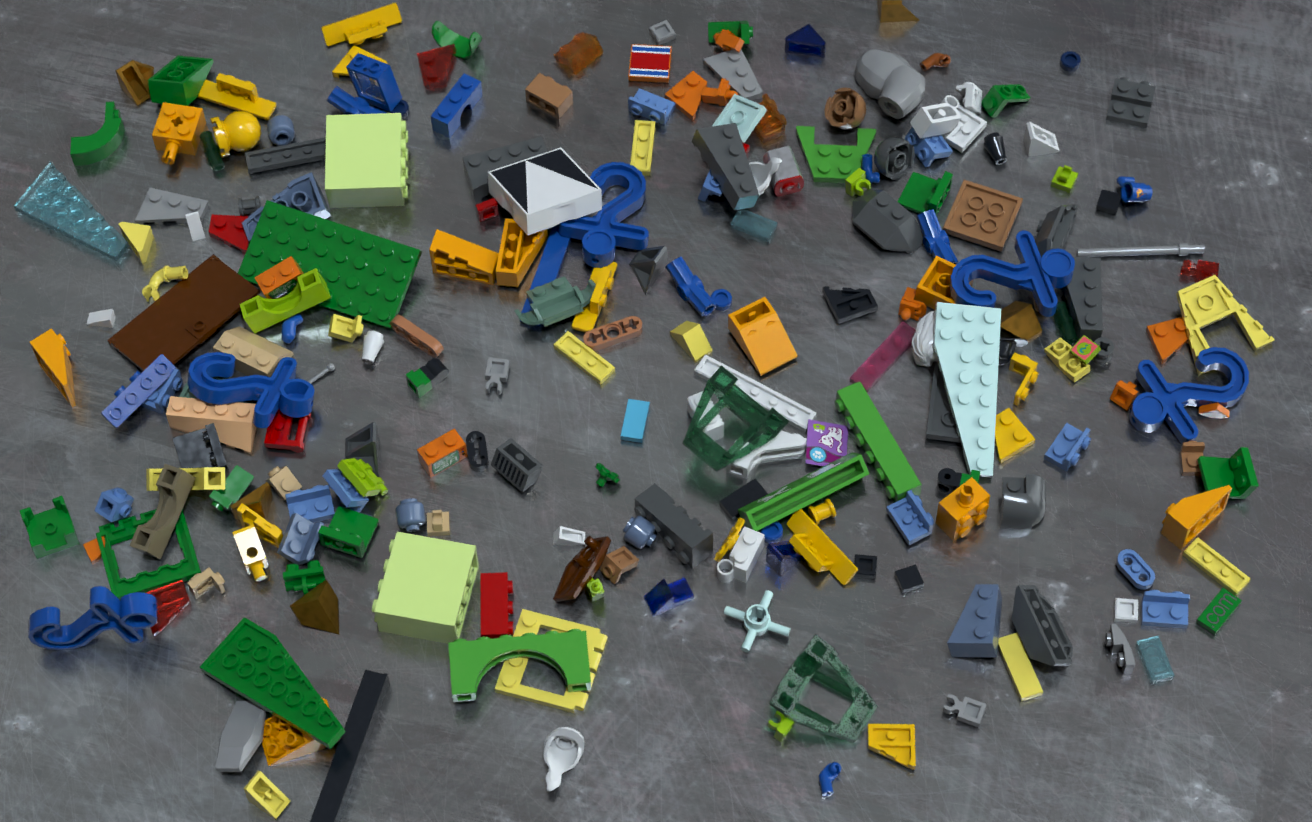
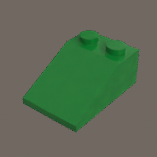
M176 56L148 79L151 102L160 103V105L164 102L189 106L197 98L213 65V59Z

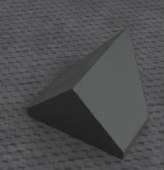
M665 246L639 250L629 263L645 295L664 271L665 266L668 265L667 248Z
M372 422L345 438V458L362 459L365 463H369L373 468V473L379 477L380 438L376 423Z

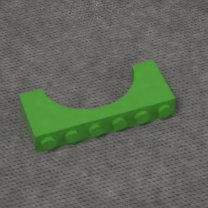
M571 629L564 633L548 631L540 635L525 633L517 637L502 635L494 639L479 637L471 641L456 639L453 642H448L453 702L476 700L478 685L483 676L495 665L505 660L519 657L535 658L552 665L563 676L568 692L591 690L586 631Z

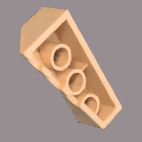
M170 396L166 412L170 428L190 433L206 428L205 425L214 423L221 443L226 444L227 447L233 449L236 447L244 450L245 453L252 454L257 427L253 424L256 404L235 402L219 405L207 403L197 398Z

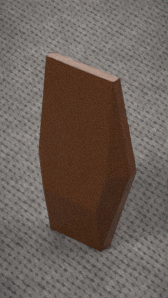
M588 536L584 540L586 545L565 567L553 598L555 602L577 598L604 561L611 543V539L608 536L594 539Z

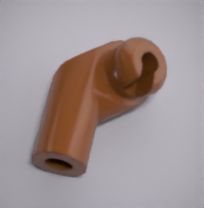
M934 53L922 61L920 67L923 71H927L932 66L946 67L950 64L951 58L947 54Z

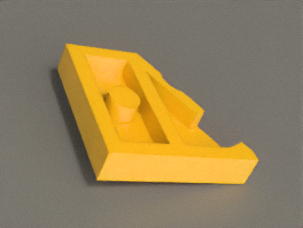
M1010 408L996 415L995 446H997L998 461L1001 464L1035 443V438Z

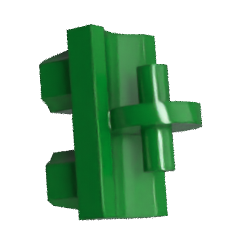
M318 560L310 561L307 563V569L300 570L299 565L288 564L286 572H283L286 591L303 590L304 595L307 594L309 589H314L326 580L323 566L320 565Z

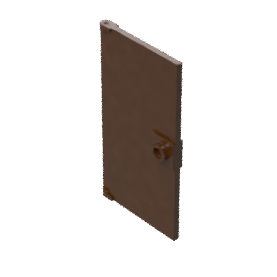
M213 254L189 273L187 279H182L107 341L142 371L161 354L174 365L241 310V303L256 297L261 292Z

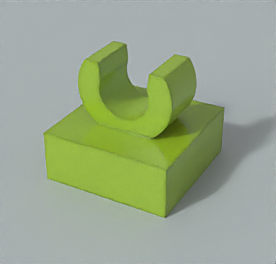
M1064 165V168L1059 166L1051 181V187L1070 193L1078 178V173L1072 171L1073 168Z
M858 168L845 179L846 193L851 197L855 194L863 196V187H866L868 190L871 189V183L866 179V172L861 168Z
M776 711L774 716L780 722L774 723L772 720H769L767 725L770 729L776 730L773 737L781 742L795 725L797 717L789 713L785 718L781 711Z

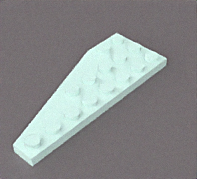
M937 302L935 305L933 347L937 354L939 369L945 382L944 386L951 412L957 425V433L962 443L967 469L970 475L971 470L980 471V477L992 478L1001 309Z

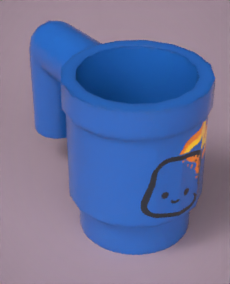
M1120 176L1117 178L1116 181L1121 187V198L1124 202L1143 203L1151 199L1152 188L1150 185L1135 183L1134 177Z

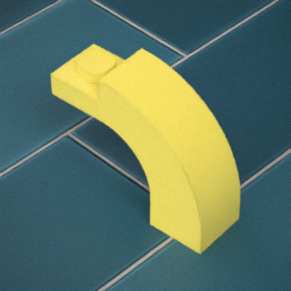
M225 467L179 468L196 477L190 491L225 489ZM146 469L147 491H159L156 483L162 469Z

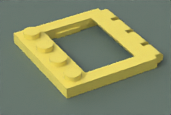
M522 609L513 637L522 636L525 633H535L537 635L539 628L557 631L558 633L568 632L571 629L586 631L592 687L595 674L592 672H597L602 656L599 652H603L608 636L601 634L598 628ZM519 657L504 661L495 686V693L574 713L575 709L584 710L589 696L584 692H590V690L568 692V688H566L565 694L562 696L521 685L520 683L529 658Z

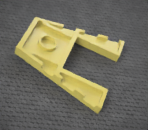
M1216 275L1181 289L1176 293L1194 363L1202 350L1210 348L1200 329L1231 315H1234L1254 351L1274 342V338L1269 336L1262 329L1263 326L1246 312L1247 309L1243 304L1240 305L1233 298L1231 291ZM1196 368L1198 376L1207 373L1201 372Z

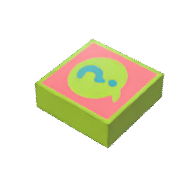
M1083 335L1069 351L1087 365L1100 352L1101 348Z

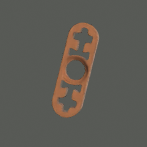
M396 315L389 323L397 334L433 358H437L444 350L442 344L437 339L401 315Z
M629 316L587 331L583 336V342L587 347L596 352L636 338L642 333V321L636 316ZM633 324L636 329H632L629 325ZM611 330H616L619 335L611 338L607 333ZM593 338L596 343H593L590 339Z

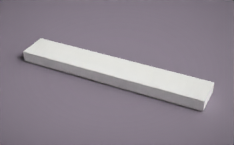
M706 354L694 369L695 375L805 433L808 430V419L814 420L817 416V413Z

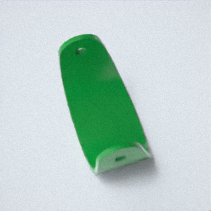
M440 21L434 22L431 32L436 43L443 50L458 58H470L482 41L481 35L477 32H473L468 39L453 32Z

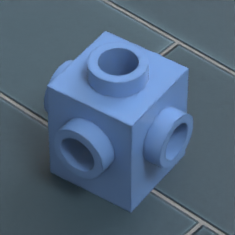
M118 487L104 491L100 495L95 512L110 522L126 518L132 511L131 506L134 498L128 495L124 489Z

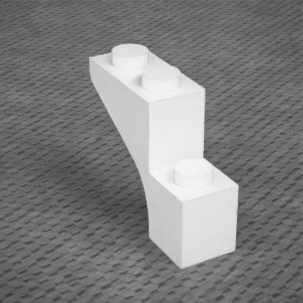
M765 425L756 447L749 442L735 440L726 462V472L747 479L751 470L763 461L802 456L806 450L807 439L797 433L791 434L782 431L778 427Z

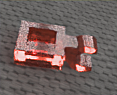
M1184 260L1180 274L1195 276V282L1202 281L1213 275L1218 277L1219 263L1198 260L1197 264H1195L1191 260Z

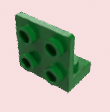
M945 171L942 178L935 180L913 172L898 203L904 208L919 214L934 209L937 216L951 190L953 174Z
M1240 447L1230 458L1200 456L1197 459L1205 491L1229 485L1232 487L1229 498L1246 499L1259 486L1250 452L1246 447Z
M339 506L329 527L321 525L318 532L321 545L363 558L379 524V520Z

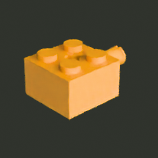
M163 102L152 133L156 150L164 151L161 158L163 163L168 164L170 159L169 164H174L177 153L196 155L206 125L203 108Z
M936 256L916 287L915 300L925 303L926 306L934 310L937 302L956 304L950 293V279L956 264ZM973 280L969 282L971 287L973 286Z
M971 477L939 502L936 524L952 541L959 537H965L975 524L980 525L987 518L990 495Z

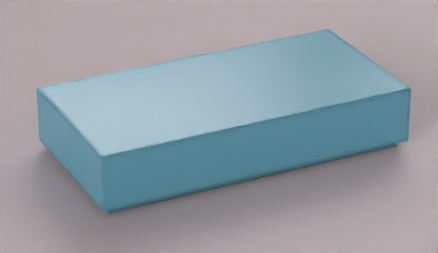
M628 399L621 431V440L642 443L650 402Z

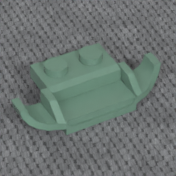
M565 276L557 278L552 282L537 286L526 292L527 298L531 302L530 312L521 313L518 309L514 311L523 323L529 325L543 324L546 327L583 312V307L590 303L596 284L591 279L588 281L587 287L580 291L577 286L572 287Z

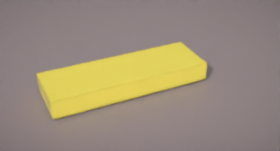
M635 120L630 165L636 167L643 175L650 176L656 123L655 121Z
M569 331L553 344L555 350L600 385L615 372L613 365L590 347H587Z
M1198 537L1183 551L1182 555L1235 596L1251 580L1250 577Z
M1018 632L999 638L998 649L1020 701L1043 695V690Z

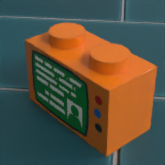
M290 256L256 276L255 280L267 299H277L294 289L297 284V277L304 273L299 264Z
M455 428L417 449L419 463L430 478L468 457L466 444Z

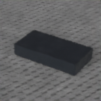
M755 478L720 500L719 505L733 521L740 516L738 509L768 495V493Z

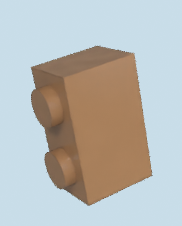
M541 73L525 88L527 102L557 119H560L573 104V93L569 87L562 86L551 77L544 76Z

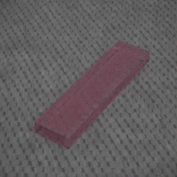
M903 321L850 377V382L854 384L860 381L866 392H868L911 346L915 329Z

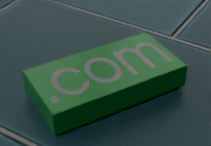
M1222 588L1198 617L1196 623L1213 635H1216L1241 604L1242 600Z

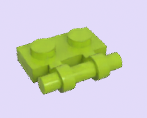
M343 459L337 465L342 471L343 476L354 485L356 491L363 497L378 495V493L383 496L388 492L382 478L377 477L369 463H365L362 459Z

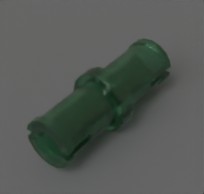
M205 131L201 133L200 140L204 146V154L209 159L212 170L215 172L224 169L225 164L222 161L220 148L216 145L212 132Z
M1064 301L1058 302L1055 312L1058 320L1057 327L1061 329L1064 340L1068 344H1075L1079 339L1073 326L1074 320L1068 313L1066 303Z

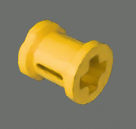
M829 498L825 499L822 504L808 507L809 516L816 525L828 517H836L835 508Z

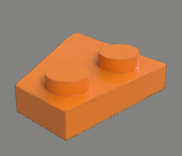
M692 71L665 93V99L675 102L676 108L693 121L696 117L697 109L701 105V94L703 88L707 87V81Z
M1182 317L1149 325L1146 328L1161 364L1165 363L1167 358L1174 352H1178L1183 344L1189 342Z

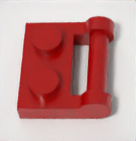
M278 409L270 426L267 427L264 441L265 447L287 449L297 453L303 452L305 446L303 443L307 422L311 418V413L307 416L299 417L295 440H289L293 418L295 417H289Z

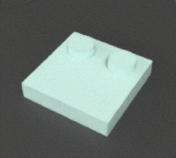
M734 94L712 126L736 123L741 140L745 143L767 109L761 104Z

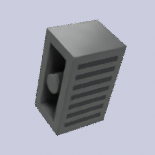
M512 438L496 448L491 462V466L521 492H524L537 482L543 467L539 461Z

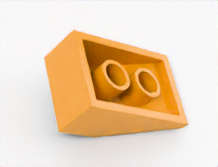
M51 328L29 343L39 366L73 408L76 406L72 365L69 360L71 354L65 346L67 343L60 333L56 335Z
M1227 485L1183 498L1177 504L1172 503L1165 512L1167 515L1162 521L1163 528L1161 534L1182 550L1225 509L1232 487Z

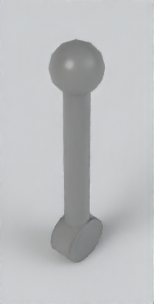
M329 363L327 368L307 382L312 384L327 372L334 371L335 365Z

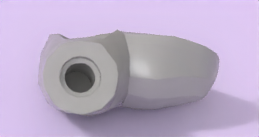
M870 49L858 59L855 68L857 83L867 95L878 99L879 106L889 116L896 119L903 118L915 110L924 98L925 78L913 69L900 55L885 50Z

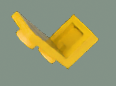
M1015 352L1010 360L1009 370L1025 377L1014 398L1013 404L1018 406L1021 400L1025 401L1030 391L1028 387L1030 383L1034 384L1036 382L1039 372H1037V362L1031 360L1026 355H1020Z

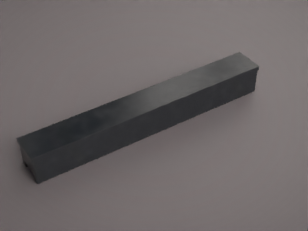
M365 669L344 727L346 732L340 738L310 822L341 821L390 684L388 674Z

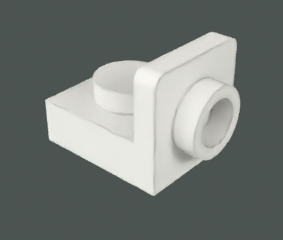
M972 82L957 85L956 91L964 97V107L974 114H981L982 90Z

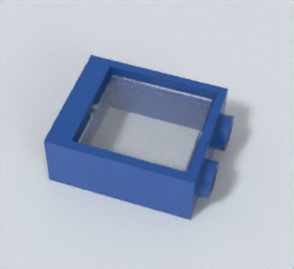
M358 53L346 66L358 97L365 99L371 105L389 112L401 101L402 95L390 65Z

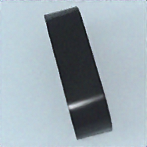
M470 432L466 437L469 466L475 472H482L489 466L486 439L482 432ZM474 439H478L479 448L474 447ZM476 455H480L481 464H477Z

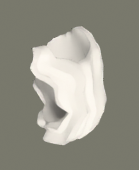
M935 310L919 320L912 338L913 357L915 363L920 366L930 367L934 361L939 362L933 347Z

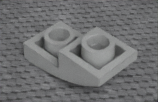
M1111 624L1109 632L1105 633L1106 646H1110L1111 654H1117L1118 666H1122L1123 675L1132 674L1135 661L1129 642L1121 629L1116 624Z

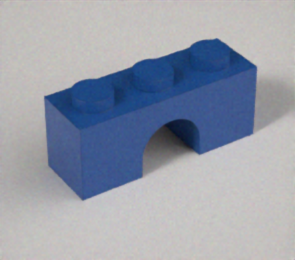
M465 73L460 77L432 113L431 123L433 131L449 139L461 125L460 117L464 108L472 110L482 98L481 81Z

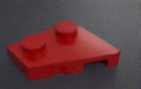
M212 214L208 231L210 237L223 241L229 247L234 246L245 254L250 242L247 239L242 222L249 216Z

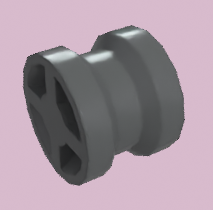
M1101 337L1096 339L1094 342L1100 348L1106 349V351L1101 349L1092 360L1097 364H1107L1112 359L1114 344L1108 338Z

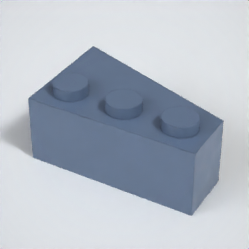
M998 584L975 585L947 642L951 657H997L1002 595Z

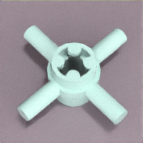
M765 590L760 604L750 606L747 612L730 606H726L724 610L725 615L744 621V627L748 631L741 646V650L744 652L750 651L756 636H762L768 630L786 637L789 636L791 628L771 621L767 608L773 597V592Z

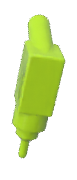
M592 577L586 585V590L593 602L604 597V589L599 578L594 580Z

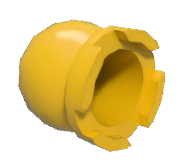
M235 111L227 115L224 121H220L218 116L210 118L211 123L216 124L212 129L217 146L223 149V152H220L222 158L230 156L229 151L231 149L237 152L248 151L254 148L260 140L261 125L258 119L251 113Z

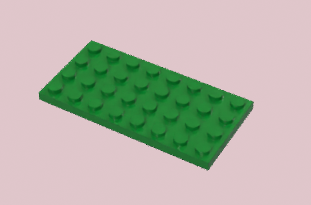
M267 200L238 274L251 284L259 286L255 280L256 276L292 256L299 264L303 273L317 268L327 283L331 298L317 304V306L354 318L360 315L363 321L392 330L389 323L400 311L422 252L419 249ZM293 289L288 291L284 295H288L290 292L293 291Z

